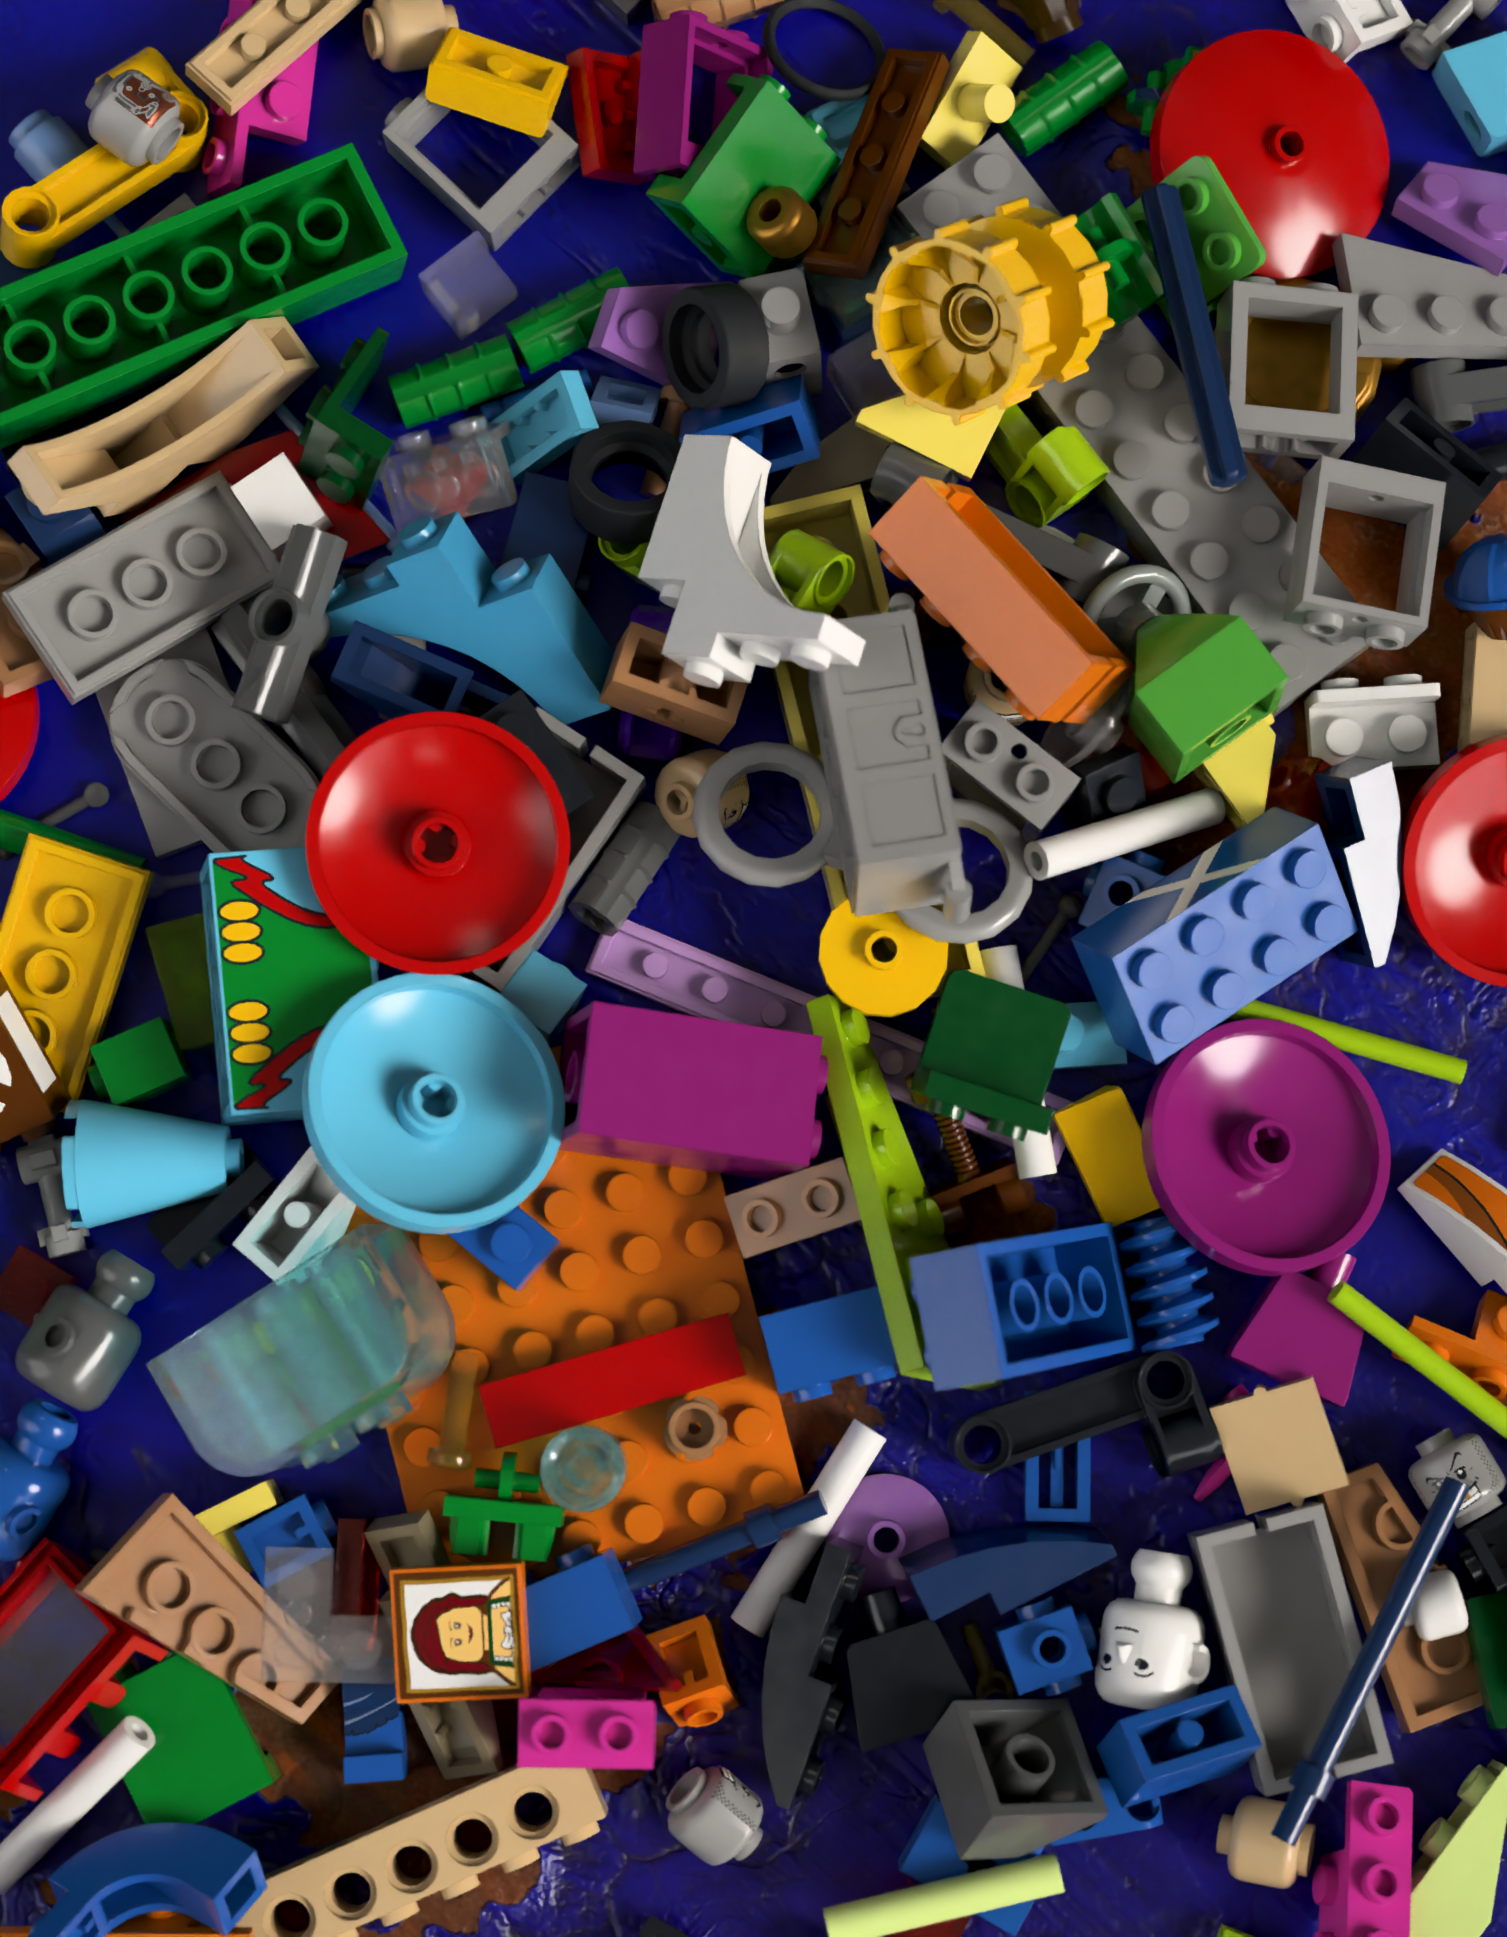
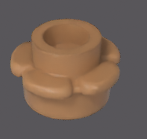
M695 1396L690 1401L680 1399L673 1403L666 1412L665 1419L668 1423L667 1427L663 1430L664 1440L669 1449L676 1454L680 1452L685 1454V1457L692 1461H700L712 1456L713 1449L716 1446L722 1445L727 1435V1422L725 1418L720 1417L718 1414V1405L711 1399L703 1396ZM695 1421L701 1425V1431L698 1434H691L689 1432L688 1426L691 1422Z

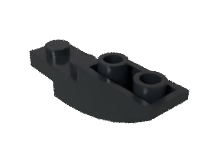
M841 1537L826 1543L809 1594L796 1589L781 1594L769 1637L762 1690L763 1742L768 1774L776 1805L788 1810L802 1802L804 1796L813 1798L817 1792L826 1767V1761L818 1758L826 1733L834 1736L838 1731L848 1703V1699L839 1696L845 1678L822 1669L824 1662L830 1665L834 1662L840 1650L845 1634V1628L837 1625L845 1600L853 1603L857 1598L866 1574V1566L859 1563L864 1546Z

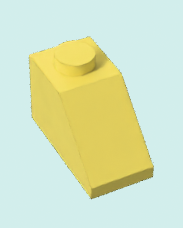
M906 394L861 409L856 419V427L891 444L893 442L899 443L951 468L955 476L967 482H970L1005 409L1000 410L995 405L986 409L983 415L955 426L949 415L931 411L918 403L909 407L904 404Z
M1272 713L1193 770L1205 788H1213L1221 795L1225 805V815L1236 830H1239L1265 812L1276 734L1270 727L1274 723Z

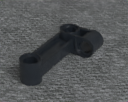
M1162 1350L1143 1353L974 1414L965 1415L953 1424L947 1437L948 1453L953 1462L964 1470L978 1474L994 1473L1007 1466L1138 1420L1142 1424V1434L1151 1462L1161 1479L1224 1457L1218 1429L1209 1409L1205 1405L1194 1369L1189 1361L1179 1353ZM1160 1361L1166 1362L1171 1366L1176 1380L1172 1391L1163 1398H1157L1150 1392L1146 1380L1150 1368ZM985 1425L994 1435V1451L986 1460L973 1462L964 1451V1439L970 1429L975 1426Z

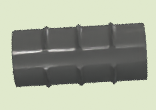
M638 801L632 807L607 847L599 854V859L588 876L582 879L581 887L568 905L571 913L579 921L600 934L612 937L619 931L630 912L637 908L636 903L647 886L653 883L652 878L664 860L669 858V852L680 837V834H677L665 820L658 806L649 802Z

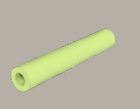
M1054 1852L822 1909L829 1937H881L1060 1894L1065 1891L1059 1864Z

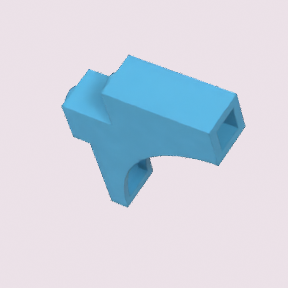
M455 511L434 520L431 516H423L412 521L399 533L398 538L400 541L391 556H385L376 560L362 573L346 579L342 575H337L325 610L330 618L332 627L330 638L349 635L355 620L389 635L406 636L449 647L473 657L501 673L532 697L545 712L565 725L611 709V706L598 701L614 652L550 553L526 562L523 558H516L506 562L496 570L459 512Z

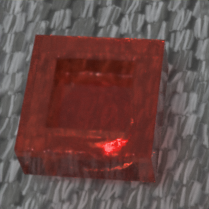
M19 1245L0 1275V1309L31 1327L35 1313H40L54 1289L64 1283L75 1285L79 1278L27 1246Z

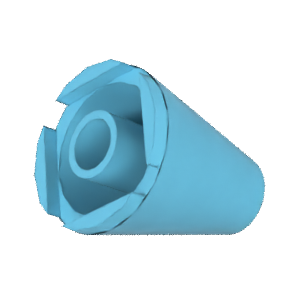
M88 1099L69 1100L65 1109L64 1119L77 1118L75 1136H62L61 1149L62 1180L66 1210H80L70 1221L72 1228H92L220 1194L233 1183V1178L239 1177L244 1172L243 1141L241 1138L232 1139L229 1126Z

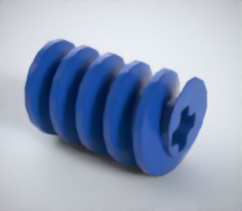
M1166 1215L1116 1226V1228L1129 1229L1134 1232V1235L1118 1245L1119 1252L1139 1255L1140 1258L1139 1261L1124 1270L1125 1278L1145 1280L1146 1284L1129 1296L1131 1303L1151 1306L1150 1312L1135 1321L1136 1328L1153 1330L1157 1333L1155 1338L1141 1346L1142 1353L1206 1340L1203 1334L1216 1327L1220 1322L1219 1318L1215 1315L1198 1313V1308L1214 1298L1212 1291L1192 1287L1193 1282L1208 1273L1207 1266L1187 1263L1186 1261L1187 1257L1198 1250L1185 1238H1181L1180 1233L1171 1224Z

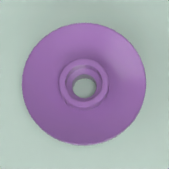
M873 1474L863 1477L821 1544V1549L823 1553L828 1541L840 1537L864 1546L859 1563L866 1566V1574L857 1597L882 1588L895 1586L899 1600L902 1602L916 1595L898 1558L935 1542L949 1539V1527L939 1502L921 1484L901 1475ZM883 1527H890L898 1534V1544L890 1552L879 1551L874 1545V1535Z

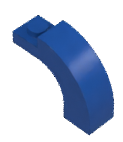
M176 1822L137 1826L119 1831L87 1846L67 1860L48 1878L57 1903L51 1910L45 1911L37 1918L27 1937H105L122 1922L137 1915L154 1911H173L188 1915L226 1937L268 1886L256 1850L222 1831L191 1823Z

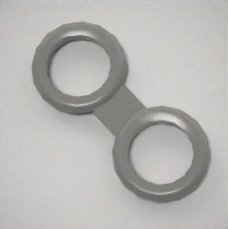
M760 741L733 748L709 766L695 790L692 822L701 849L720 871L748 885L778 888L807 880L825 865L843 870L824 765L817 757L792 744ZM761 770L784 772L801 781L814 795L820 812L819 828L812 841L797 853L777 859L755 857L738 848L725 834L718 814L720 800L731 784L743 775ZM952 797L958 827L970 828L986 836L1000 851L1007 870L1006 886L998 900L983 911L969 914L968 918L959 924L949 922L945 919L943 912L931 906L895 912L909 928L934 941L969 944L996 936L1018 919L1032 893L1033 877L1029 874L1024 861V849L1027 845L1024 835L1004 813L978 800Z

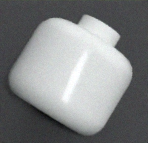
M1447 1569L1428 1573L1404 1622L1405 1627L1414 1625L1418 1636L1425 1641H1433L1459 1634L1465 1631L1469 1624L1467 1610L1455 1575Z

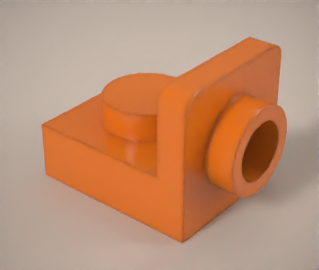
M705 1614L646 1635L684 1684V1687L678 1692L659 1691L662 1706L679 1727L689 1726L696 1728L708 1726L719 1721L723 1717L724 1712L739 1707L737 1695L726 1679L712 1624Z

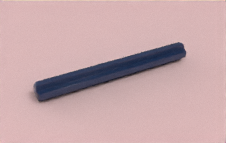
M1160 183L1156 184L1153 188L1145 190L1142 193L1141 202L1209 483L1214 487L1228 488L1243 482L1247 477V469L1179 191L1175 186Z

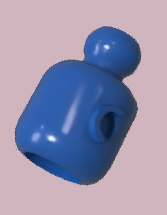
M40 1397L33 1398L22 1407L17 1418L18 1431L14 1437L0 1434V1561L4 1562L20 1560L36 1548L71 1486L69 1474L55 1457L59 1451L68 1448L73 1443L78 1432V1421L74 1415L63 1407Z

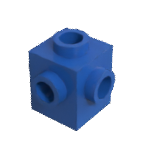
M1139 849L1129 852L1127 856L1120 855L1103 862L1094 863L1083 886V895L1088 897L1078 923L1086 927L1091 926L1128 902L1132 888L1134 898L1168 876L1169 874L1162 872L1166 860Z
M1052 1596L1027 1602L1015 1608L1018 1619L993 1627L1014 1690L1018 1695L1043 1687L1045 1696L1066 1692L1082 1685L1080 1674L1093 1669L1088 1653L1099 1648L1086 1612L1074 1615L1072 1606L1067 1602L1055 1605ZM1050 1636L1057 1637L1058 1646L1056 1650L1050 1655H1041L1039 1651L1041 1642Z

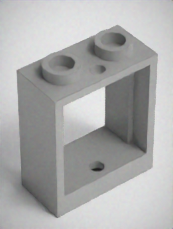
M426 88L414 100L410 97L403 99L392 109L385 120L386 128L382 131L388 153L494 252L581 165L578 144L556 123L550 120L549 126L542 138L526 134L540 149L480 208L415 148L450 112L451 108L427 100L425 96Z
M1262 276L1246 277L1240 281L1233 280L1217 304L1216 346L1242 452L1318 460L1323 455L1339 459L1354 442L1359 294L1338 292L1337 287L1326 283H1312L1299 288L1276 285L1273 279ZM1248 316L1331 325L1328 413L1245 404Z
M1322 455L1303 477L1283 621L1303 625L1305 632L1315 636L1334 637L1342 633L1365 638V643L1376 649L1397 650L1407 647L1428 628L1446 482ZM1325 507L1407 524L1395 611L1313 594Z
M978 698L941 744L950 790L962 799L978 800L1004 813L1024 835L1027 844L1038 840L1068 802L1081 778ZM1015 745L1024 746L1027 752L1026 756L1023 759H1018L1011 753L1012 747Z

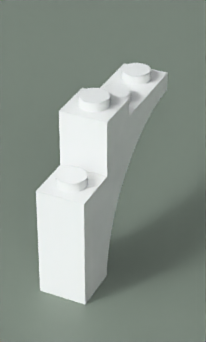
M728 435L684 436L638 575L639 579L661 592L659 596L661 602L675 608L661 654L684 667L683 676L686 679L711 688H719L722 680L750 683L756 664L765 667H777L779 660L792 661L799 666L815 671H827L829 664L858 666L866 641L826 614L807 612L795 608L785 597L777 583L768 559L763 523L765 490L772 463L734 436Z

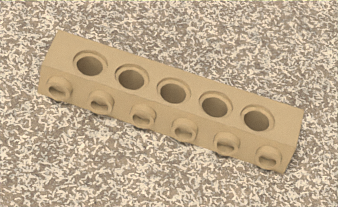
M518 1763L265 1874L264 1877L268 1887L234 1927H253L254 1937H360L356 1929L357 1927L379 1917L384 1927L398 1923L419 1912L420 1909L416 1901L433 1893L441 1891L443 1899L448 1900L475 1888L480 1884L477 1874L501 1864L504 1873H509L540 1858L537 1847L561 1837L566 1847L595 1835L600 1831L597 1821L607 1816L609 1808L591 1768H518ZM529 1792H538L546 1796L553 1809L551 1819L542 1825H530L524 1822L518 1815L516 1807L517 1800L522 1795ZM467 1819L483 1821L492 1833V1844L480 1852H472L465 1849L457 1838L458 1825ZM406 1846H418L424 1849L431 1859V1872L422 1878L406 1876L401 1872L397 1864L398 1851ZM345 1873L362 1875L370 1885V1900L360 1905H352L345 1902L337 1890L339 1876ZM289 1899L301 1902L307 1908L310 1915L309 1927L298 1932L284 1928L277 1917L278 1904Z

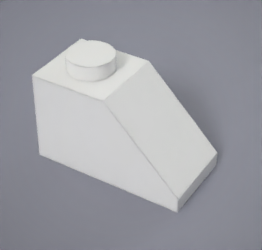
M310 1146L232 1245L279 1286H304L344 1236L356 1204L349 1200L331 1181L316 1158L312 1146Z

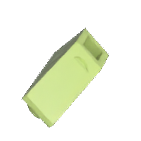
M1494 1759L1486 1768L1478 1765L1469 1773L1457 1793V1796L1462 1799L1460 1804L1447 1821L1442 1817L1438 1818L1428 1828L1419 1842L1418 1849L1423 1853L1411 1868L1410 1937H1480L1491 1922L1507 1821V1766Z

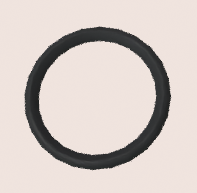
M786 0L779 3L769 12L763 24L762 40L764 50L772 66L795 88L814 97L841 102L857 100L870 94L886 55V50L878 32L867 19L854 9L834 0ZM807 8L824 10L849 21L863 33L872 47L875 62L871 76L860 85L844 89L825 87L802 77L785 62L777 48L775 31L779 21L790 12Z

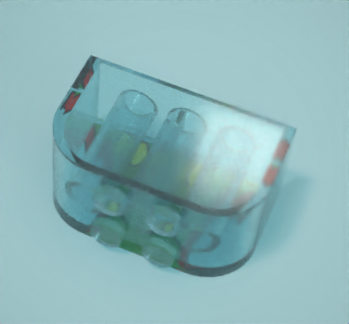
M388 1223L362 1224L154 1358L146 1366L191 1444L208 1464L231 1475L257 1476L304 1464L305 1468L308 1469L324 1460L326 1463H330L360 1445V1441L355 1435L356 1433L364 1434L377 1426L380 1430L411 1413L414 1408L409 1400L434 1384L449 1365L455 1348L456 1326L454 1315L446 1297L406 1230Z

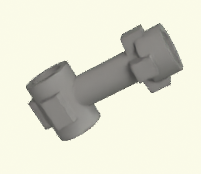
M1449 0L1427 25L1416 19L1409 26L1404 34L1406 39L1400 44L1403 54L1418 68L1423 70L1429 69L1434 62L1437 63L1444 51L1451 49L1445 41L1471 13H1474L1483 21L1497 7L1501 0Z
M55 1134L41 1136L29 1141L27 1146L16 1148V1159L23 1183L25 1185L39 1184L48 1227L37 1231L40 1247L47 1248L49 1259L87 1250L84 1237L90 1236L88 1228H72L70 1223L73 1219L72 1210H66L63 1191L62 1137L56 1138Z

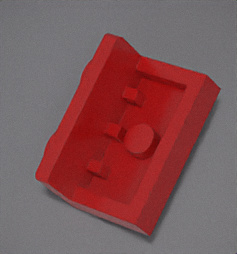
M581 47L566 55L567 66H569L568 76L582 176L636 186L648 181L649 179L633 173L641 50L630 56H623Z

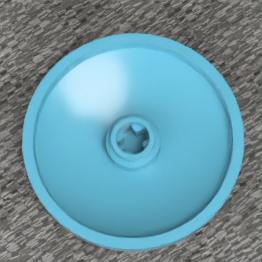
M408 973L387 978L363 989L349 999L323 1028L313 1045L306 1064L302 1085V1110L307 1135L316 1158L331 1181L349 1200L365 1212L390 1225L420 1233L449 1234L473 1230L492 1223L517 1207L537 1188L548 1173L560 1147L562 1129H564L565 1096L558 1065L550 1047L533 1022L506 997L483 984L461 976Z

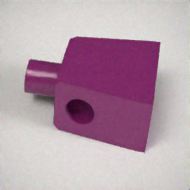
M1344 1252L1339 1257L1309 1270L1307 1276L1300 1273L1273 1276L1230 1340L1222 1356L1283 1384L1313 1375L1321 1401L1332 1406L1345 1407L1364 1329L1329 1303L1327 1298L1337 1283L1342 1280L1347 1283L1357 1259Z

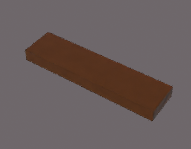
M888 48L819 217L816 236L811 245L806 249L802 259L803 265L810 274L865 280L950 68V64L943 52Z

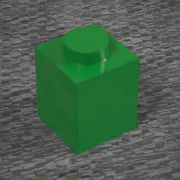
M161 1016L89 1047L95 1063L87 1066V1071L91 1083L102 1102L111 1099L114 1105L131 1108L195 1080L171 1022Z

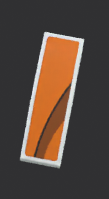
M1441 1148L1407 1178L1397 1190L1481 1287L1495 1280L1507 1294V1189L1474 1166Z

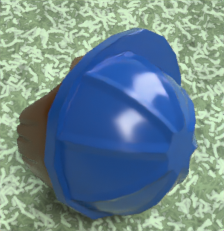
M1504 533L1488 535L1473 543L1462 553L1456 563L1454 573L1444 580V595L1449 603L1457 608L1459 616L1467 614L1487 637L1494 640H1507V534L1505 535Z

